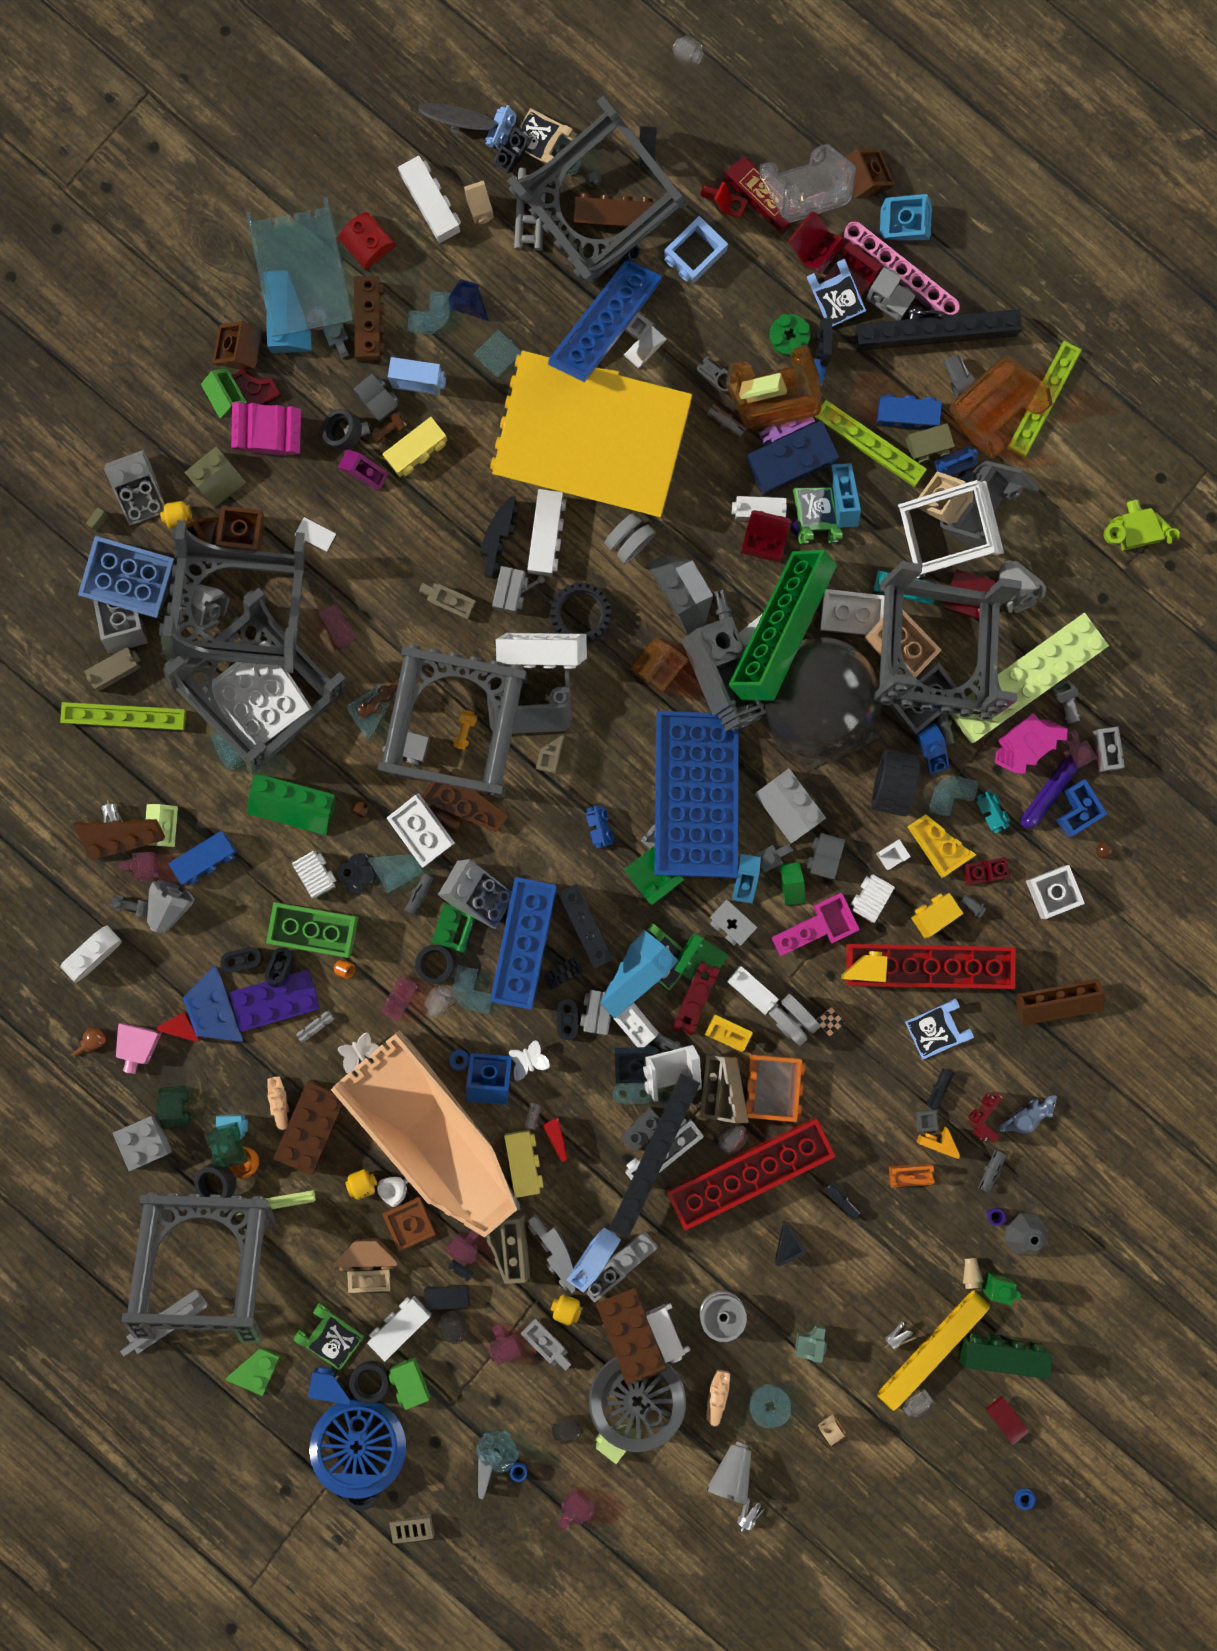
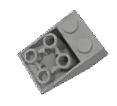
M144 450L105 464L104 471L129 526L160 515V512L164 511L165 502Z
M468 859L457 861L438 895L458 910L496 929L510 904L512 892Z

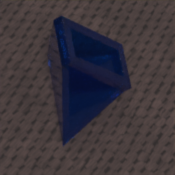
M460 279L449 296L450 308L489 321L480 294V285Z

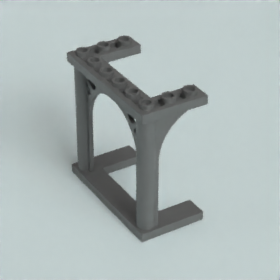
M604 96L599 98L597 102L605 112L546 165L524 178L518 179L513 175L507 180L511 185L508 188L510 192L523 203L528 202L531 206L529 209L531 214L536 219L540 218L543 221L542 228L549 236L551 234L554 235L557 239L554 243L561 251L565 250L569 254L567 259L575 268L573 271L578 278L587 284L590 282L593 285L600 281V275L679 207L683 210L688 205L687 201ZM618 127L662 183L667 193L621 233L606 239H590L575 232L565 221L560 208V188L568 171ZM555 181V189L546 187L548 184L551 186L552 183ZM544 193H551L554 195V201L550 204H545L541 202L540 197ZM554 207L556 209V214L552 216L551 214L553 213L549 210H545L544 208L549 209ZM563 225L567 226L565 231H562ZM575 239H579L581 241L579 252L577 250V243L574 244ZM591 243L594 247V254L591 258H586L584 256V247ZM604 244L606 248L601 249L602 253L599 254L598 246Z
M177 520V527L172 529L173 549H175V558H177V565H173L172 577H175V582L170 585V596H173L172 602H168L167 614L170 616H165L164 624L160 623L159 629L161 645H163L162 652L166 653L167 661L180 656L285 667V672L293 673L305 566V533L296 532L294 555L224 548L206 543L188 531L186 521ZM203 563H206V566L212 565V567L210 569H206ZM192 565L198 566L202 571L201 575L195 576L191 574L189 567ZM224 569H246L294 574L289 627L286 628L284 648L223 642L207 635L197 625L191 609L192 598L198 585L207 576ZM188 578L193 580V584L190 586L187 585L189 584ZM189 599V602L185 603L183 600ZM183 616H187L189 618L188 622L183 623ZM187 627L194 628L195 631L191 636H181L183 629ZM198 636H201L203 638V641L197 639V642H195L194 640H196Z
M902 561L880 582V590L885 591L880 684L879 689L874 692V701H880L883 705L900 704L903 708L919 707L922 711L938 710L942 714L957 713L961 717L977 716L981 720H992V718L1017 702V693L1002 691L1000 688L997 674L1000 606L1021 590L1022 581L1001 578L990 589L983 592L914 580L922 573V564ZM904 594L980 607L977 666L972 677L962 686L949 690L935 689L917 680V677H914L908 670L901 652ZM898 669H901L903 671L902 675L899 674ZM974 681H978L977 686L973 685ZM915 688H920L922 693L920 691L914 692ZM965 689H969L974 693L975 701L967 699L964 693ZM958 694L960 698H954L953 695Z
M260 588L255 591L251 590L244 596V614L241 617L236 616L232 619L227 629H221L214 636L215 639L223 642L236 643L234 639L237 640L241 634L242 641L239 642L240 644L259 645L263 642L260 640L261 632L265 634L263 637L268 639L266 641H268L271 647L284 648L285 631L277 624L267 610L265 594ZM249 627H253L257 633L255 639L251 641L245 636V632ZM296 644L294 669L322 698L311 707L310 711L299 717L268 746H265L262 741L255 746L216 703L212 690L214 672L221 662L220 660L188 657L184 661L178 656L176 659L171 658L167 661L163 669L168 687L172 691L177 690L243 759L247 770L252 775L344 695L345 677L340 672L330 680ZM207 662H210L212 664V666L209 669H206L202 666H207ZM202 672L207 674L208 679L204 682H197L193 679V675ZM207 687L208 691L204 694L202 689L199 690L198 688Z
M409 644L408 647L402 646L401 655L403 663L383 760L382 762L379 761L377 770L384 775L405 778L406 776L481 791L485 795L505 798L506 790L502 786L521 688L522 686H528L529 677L527 672L519 665L512 664L510 668L502 666L503 663L491 660L490 663H485L478 657L470 656V659L461 658L462 655L450 652L449 655H444L438 649L429 648V651H424L420 646ZM430 664L434 669L433 677H426L422 672V666L427 667ZM436 664H439L443 669L445 666L447 668L446 672H439ZM464 669L466 673L461 675L460 670ZM417 674L422 680H424L423 684L416 685L419 680L416 679ZM479 674H482V676L490 674L485 681L478 679ZM445 677L466 678L482 687L492 701L495 712V724L483 782L401 766L414 703L422 690L436 680ZM494 678H500L502 680L501 686L496 690H490L488 683ZM504 691L503 696L500 695L501 701L496 700L495 695Z
M154 1192L140 1195L139 1204L142 1207V1216L128 1311L122 1314L121 1321L134 1338L155 1339L157 1331L155 1328L234 1331L240 1342L262 1343L263 1334L254 1319V1309L264 1232L266 1227H275L276 1218L268 1199L261 1196L245 1199L243 1196L234 1195L231 1198H223L221 1195L202 1197L199 1194L181 1196L177 1193H169L168 1196H162ZM171 1211H172V1212L174 1213V1215H175V1220H174L173 1222H172V1216H173V1215H172ZM178 1211L184 1213L185 1211H187V1214L185 1216H179ZM222 1212L224 1214L229 1213L226 1218L220 1216ZM243 1213L245 1215L244 1220L240 1224H231V1220L236 1214ZM192 1219H211L228 1227L236 1236L241 1253L234 1316L148 1314L156 1253L164 1237L179 1224ZM158 1223L165 1227L161 1232H158L160 1226H157ZM247 1226V1229H244L245 1235L239 1234V1230Z

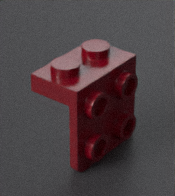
M814 211L808 214L789 238V245L803 266L820 274L846 243L843 237L829 232L818 214Z
M848 242L837 262L845 259L861 297L877 277L882 266L878 259L865 254L859 245ZM837 262L824 277V282L841 274Z
M751 511L741 553L781 563L785 542L792 522L791 519L763 511Z
M994 1091L991 1094L988 1092L982 1098L981 1102L983 1104L978 1110L974 1109L968 1116L970 1120L967 1124L974 1129L973 1134L979 1139L995 1143L999 1135L983 1123L1003 1098L1000 1093Z

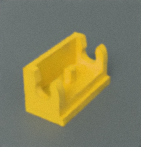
M714 1014L705 1035L743 1052L753 1032Z

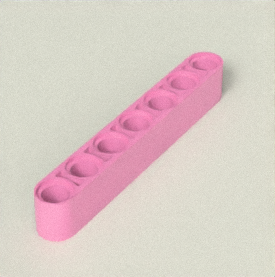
M850 222L846 226L843 234L846 245L848 242L857 244L869 257L873 256L878 259L882 266L880 271L884 267L894 271L899 268L903 269L906 274H898L901 278L899 285L910 288L913 294L916 295L915 299L927 309L943 311L944 316L957 314L959 302L860 223ZM855 231L858 236L852 237L848 232ZM867 243L872 244L874 249L868 250L864 245ZM887 256L890 261L883 262L880 257ZM913 281H918V282H920V283H921V287H919V288L915 287V286L912 284V282H913ZM928 294H935L937 300H931ZM950 306L953 309V312H946L944 307Z

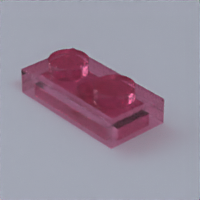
M336 603L318 613L338 649L357 640Z
M399 976L380 1012L399 1022L419 985L403 976Z

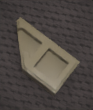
M564 736L558 737L540 749L536 770L556 774Z

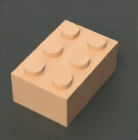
M903 610L901 652L908 670L914 677H917L938 655L941 649ZM883 618L864 637L880 656ZM898 669L899 674L902 675L903 671L901 669Z

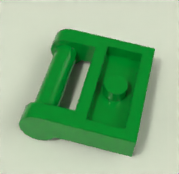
M444 903L431 942L467 954V944L477 919L452 905ZM463 915L467 917V921L460 942L456 944L453 942Z

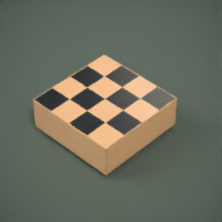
M832 1007L816 1019L828 1036H831L845 1023Z

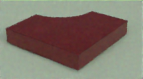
M245 369L232 375L247 402L246 404L266 405L281 397L272 377L265 379L254 378Z

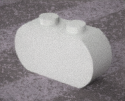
M108 925L104 926L74 951L60 967L76 983L86 977L118 948L122 941Z

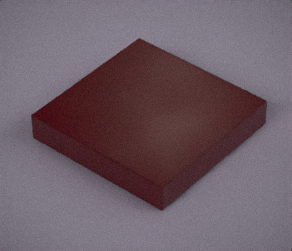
M955 569L950 586L986 592L994 585L995 580ZM945 601L943 609L980 620V607Z

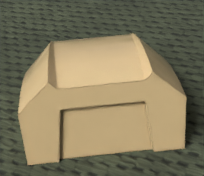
M937 471L918 498L966 484V482ZM973 491L919 507V509L948 524L956 523L967 506L972 502Z

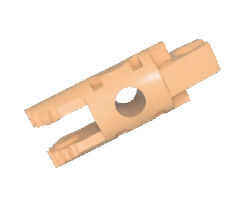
M280 1076L268 1078L267 1097L270 1103V1113L275 1117L277 1128L284 1130L289 1123L287 1122V1112H290L286 1091Z
M716 1370L711 1383L706 1405V1420L711 1426H717L720 1423L722 1413L725 1410L730 1383V1373L728 1371Z

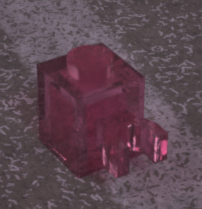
M1075 729L1071 731L1073 740L1069 741L1067 739V741L1062 740V742L1070 748L1064 752L1065 756L1071 758L1078 769L1096 759L1097 756L1087 740L1079 742V735Z
M157 852L132 853L133 862H119V871L133 870V878H140V882H152L154 877H159Z
M471 1230L465 1237L459 1232L446 1247L445 1252L463 1267L467 1263L471 1265L478 1256L476 1252L479 1247L473 1242L479 1234Z
M501 1322L493 1325L492 1330L497 1340L492 1341L490 1344L491 1349H488L492 1361L496 1360L497 1364L501 1365L521 1356L522 1349L515 1333L512 1332L505 1335Z
M577 1487L562 1501L561 1509L565 1513L558 1519V1525L564 1530L573 1519L581 1525L583 1521L588 1522L594 1515V1503Z

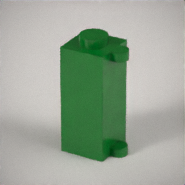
M987 1271L982 1292L991 1301L1012 1305L1013 1300H1019L1021 1294L1016 1291L1017 1284L1008 1276Z

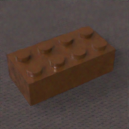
M313 1080L307 1081L273 1159L309 1175L315 1173L344 1108V1105L331 1091V1088Z
M635 1288L596 1303L627 1386L667 1371Z

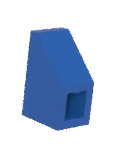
M934 723L924 727L917 733V738L930 775L950 768L945 739L937 725Z

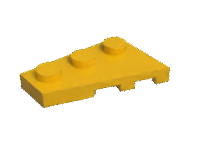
M926 814L907 826L941 878L976 856L974 852L965 848L959 840L945 832L944 828Z

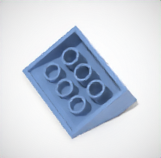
M95 536L78 595L158 618L169 594L170 585L175 577H172L173 565H177V560Z

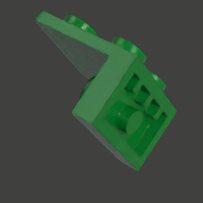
M655 845L624 869V872L651 905L684 880L682 876H654Z
M693 933L678 956L677 960L679 962L673 969L692 980L700 960L706 962L708 966L721 968L728 955ZM703 972L701 977L708 979L709 974Z

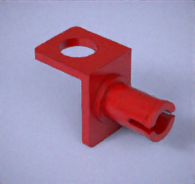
M725 182L721 183L719 189L704 185L701 190L702 198L715 201L720 212L737 218L742 217L749 202L746 198L731 194ZM739 201L741 208L737 211H732L730 209L731 204Z

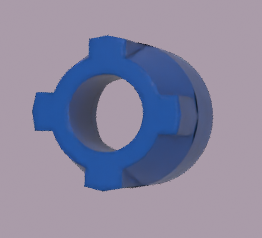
M517 1461L513 1463L510 1476L514 1481L521 1482L526 1478V1463H517ZM521 1467L523 1472L517 1473L515 1469Z

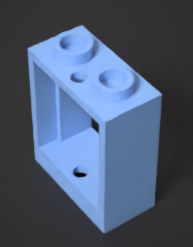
M698 216L665 249L664 259L670 267H675L679 271V275L684 281L687 282L689 280L694 284L727 251L728 243ZM696 231L714 251L693 271L674 251Z
M394 357L390 359L388 379L392 388L440 395L441 389H445L446 377H444L440 364Z
M603 1228L589 1243L566 1280L584 1292L598 1278L621 1239L613 1231Z

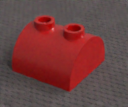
M363 212L354 217L342 229L339 235V241L365 271L396 246V243L369 212Z

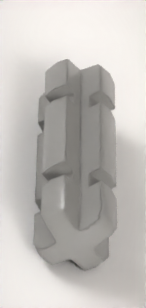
M326 1011L321 1015V1018H317L307 1025L305 1030L299 1031L296 1034L297 1038L301 1042H305L310 1038V1035L313 1036L324 1028L325 1024L334 1020L333 1015Z

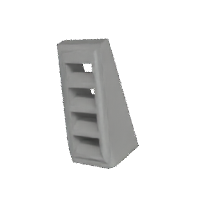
M484 1449L480 1450L478 1462V1495L480 1499L485 1497L496 1459V1453Z

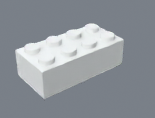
M505 633L496 639V661L502 662L505 667L511 668L512 664H523L524 668H534L536 665H543V668H555L556 665H564V668L572 669L587 659L586 634Z

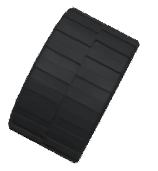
M890 749L884 750L873 787L871 801L873 810L904 817L909 814L920 774L921 760L919 756Z

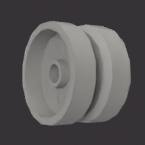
M636 511L619 523L604 542V545L610 551H616L620 548L617 558L623 564H627L637 556L656 534V531L649 524L640 528L643 518Z
M788 994L782 1000V1005L788 1013L786 1014L780 1007H774L768 1014L777 1023L776 1026L788 1038H791L798 1046H801L808 1039L807 1035L800 1028L803 1026L809 1033L814 1034L821 1026L791 994Z
M718 1290L710 1293L703 1300L700 1307V1320L704 1332L710 1338L719 1342H729L736 1339L744 1331L747 1314L742 1301L734 1293ZM721 1314L727 1315V1317L724 1316V1319H720Z

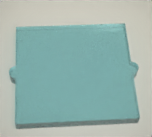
M497 330L473 355L483 364L484 369L487 368L498 378L516 360L517 355H521V351L512 343V339H508L500 330Z

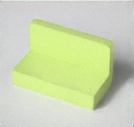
M781 373L743 381L739 396L740 399L746 398L747 402L750 403L785 395L787 388Z
M147 804L146 819H157L165 835L163 841L149 844V846L175 847L178 806Z

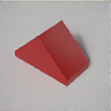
M188 1012L181 1013L157 1028V1031L199 1042L202 1037H196Z

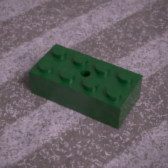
M968 1332L960 1341L958 1360L965 1368L1050 1379L1053 1354L1039 1341L1030 1340V1343H1023L1018 1338L1010 1337L1008 1341L1001 1340V1337L997 1335H988V1338L980 1337L979 1333Z

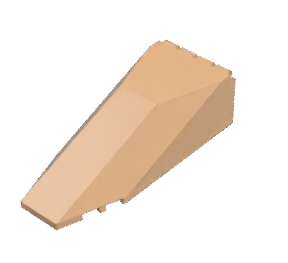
M399 1030L386 1041L390 1047L389 1050L382 1044L370 1054L374 1063H371L366 1058L354 1068L358 1074L357 1077L350 1071L340 1082L334 1085L331 1091L428 1204L434 1205L448 1216L454 1217L468 1228L486 1237L517 1210L493 1147L411 1041Z

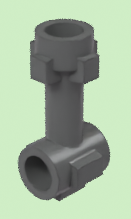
M122 895L113 896L111 908H115L116 911H121L122 908L136 911L135 916L147 918L148 900L138 899V903L124 900Z

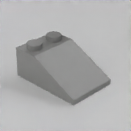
M93 600L100 638L108 654L121 651L126 647L132 648L148 643L141 613Z

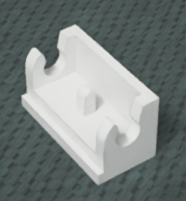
M634 1002L614 1018L637 1047H645L659 1034Z

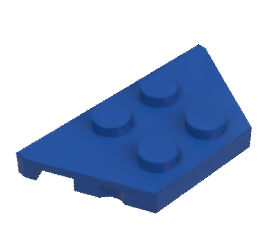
M216 965L210 968L204 977L185 994L183 1000L196 1037L240 1042L243 1039Z

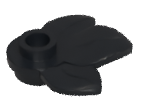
M911 306V310H906L908 319L939 317L940 315L944 317V312L940 310L925 312L922 307Z
M364 853L352 855L347 863H342L336 870L337 879L345 883L347 889L353 894H363V884L371 883L377 878L376 872L371 867L366 866L369 855ZM348 869L350 876L345 877L343 871Z

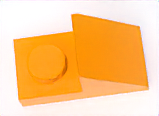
M944 1127L939 1142L936 1136L928 1133L925 1136L919 1134L918 1144L959 1159L960 1154L947 1127Z

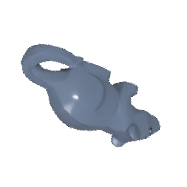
M1049 1096L1040 1104H1038V1099L1030 1100L1028 1108L1023 1109L1020 1107L1009 1115L1010 1119L996 1126L997 1131H1015L1021 1134L1032 1132L1042 1119L1053 1116L1057 1096Z

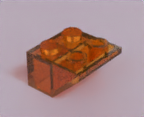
M655 637L630 670L663 694L688 663V659L675 648Z

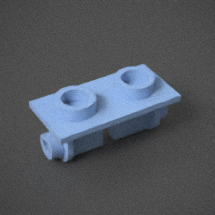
M509 105L506 108L501 107L497 110L494 121L498 127L489 130L485 139L488 147L493 148L495 145L499 150L501 144H506L517 117Z

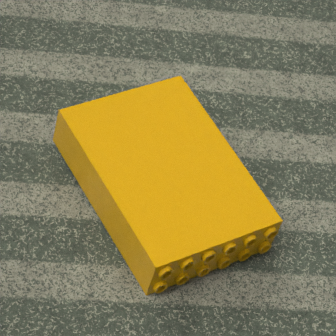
M522 351L521 355H517L515 361L517 373L516 376L512 375L510 382L512 393L511 396H507L505 408L508 410L506 417L502 416L500 428L503 430L501 437H497L495 449L498 451L496 457H492L490 469L493 470L492 474L662 517L692 401V394L596 369L586 382H583L548 365L550 357Z

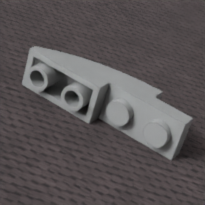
M536 1214L532 1215L528 1219L529 1230L534 1236L538 1234L542 1240L540 1244L547 1253L551 1251V1254L547 1256L548 1263L546 1266L552 1274L557 1273L560 1277L559 1283L565 1291L569 1289L571 1293L575 1292L576 1287L566 1280L574 1266L564 1239L555 1225L547 1230Z
M643 1231L608 1260L598 1278L585 1290V1293L595 1303L625 1278L626 1274L654 1252L658 1245Z

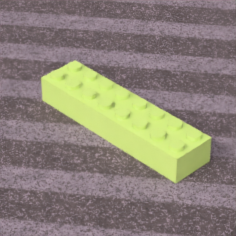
M1083 613L998 674L1001 690L1017 693V702L992 718V720H981L977 716L961 717L957 713H952L950 716L972 744L1109 645L1088 616ZM974 693L967 696V699L975 701Z

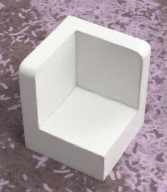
M900 839L876 853L886 870L911 857Z

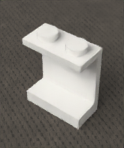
M693 1045L645 1057L646 1066L643 1067L647 1079L645 1089L647 1094H651L654 1102L658 1101L657 1089L676 1084L681 1073L699 1081L698 1090L702 1089L700 1057Z

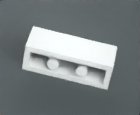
M415 1295L411 1299L407 1297L399 1305L401 1309L396 1314L391 1312L384 1319L386 1324L381 1329L377 1326L369 1334L371 1339L367 1344L384 1362L432 1314Z

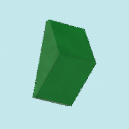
M800 863L779 865L785 906L806 903L805 885Z

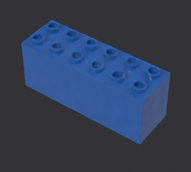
M515 877L490 998L491 1002L526 1009L534 1007L558 888L557 885Z

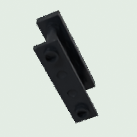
M575 884L558 892L594 969L613 960L578 885Z

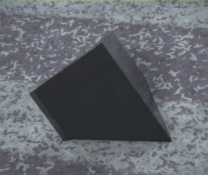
M785 1221L782 1223L774 1261L777 1266L784 1265L806 1254L800 1241Z

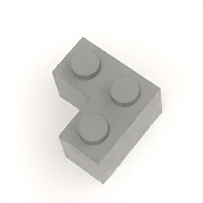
M884 267L871 286L866 301L894 319L901 320L916 295L913 294L910 288L899 285L901 278L896 271Z

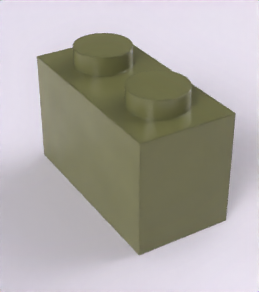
M948 423L909 434L906 438L910 456L916 462L918 461L919 464L931 460V457L937 455L939 458L948 456L955 447Z

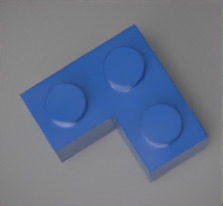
M1086 779L1063 791L1073 810L1056 821L1066 837H1071L1106 816L1107 812Z

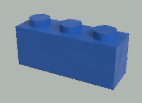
M884 394L878 400L876 426L930 429L940 426L942 401H936V398L926 397L922 400L916 399L915 396L897 398L893 394Z
M220 831L170 862L169 866L181 885L188 884L191 886L200 880L198 877L204 873L209 875L216 871V866L220 863L227 864L235 859L233 855L238 852L226 832Z

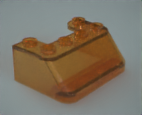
M808 345L792 350L790 359L793 367L759 375L755 374L752 365L746 361L730 363L726 386L745 427L756 430L820 414L822 398L818 370ZM781 373L787 388L785 395L750 403L747 402L746 398L740 399L739 393L743 381Z
M1005 356L998 359L951 403L950 412L968 439L991 459H994L1003 450L1002 439L995 432L1023 407L1032 414H1042L1053 403L1048 385L1016 360Z

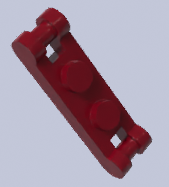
M700 960L673 1024L674 1029H682L687 1034L693 1035L715 979L719 974V967L708 966L706 962ZM703 972L709 974L708 979L701 977ZM684 1016L691 1018L690 1023L683 1021Z

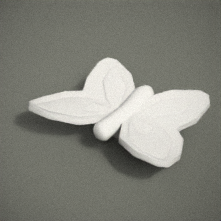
M364 1033L357 1043H352V1046L344 1045L338 1048L339 1053L345 1057L343 1067L346 1073L354 1071V1068L359 1064V1058L361 1061L366 1059L364 1055L371 1058L370 1054L379 1048L377 1044L371 1043L369 1033Z
M536 1040L529 1045L528 1050L523 1049V1052L520 1050L509 1051V1055L512 1056V1060L516 1063L514 1067V1079L516 1081L526 1076L528 1068L530 1071H534V1067L538 1070H546L550 1067L549 1060L545 1055L541 1054V1047Z

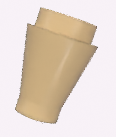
M977 1258L965 1259L963 1276L965 1289L982 1288V1282L984 1281Z

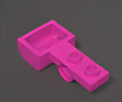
M836 894L813 905L817 916L771 937L779 955L782 956L824 935H827L830 943H834L859 931L860 929L843 894Z

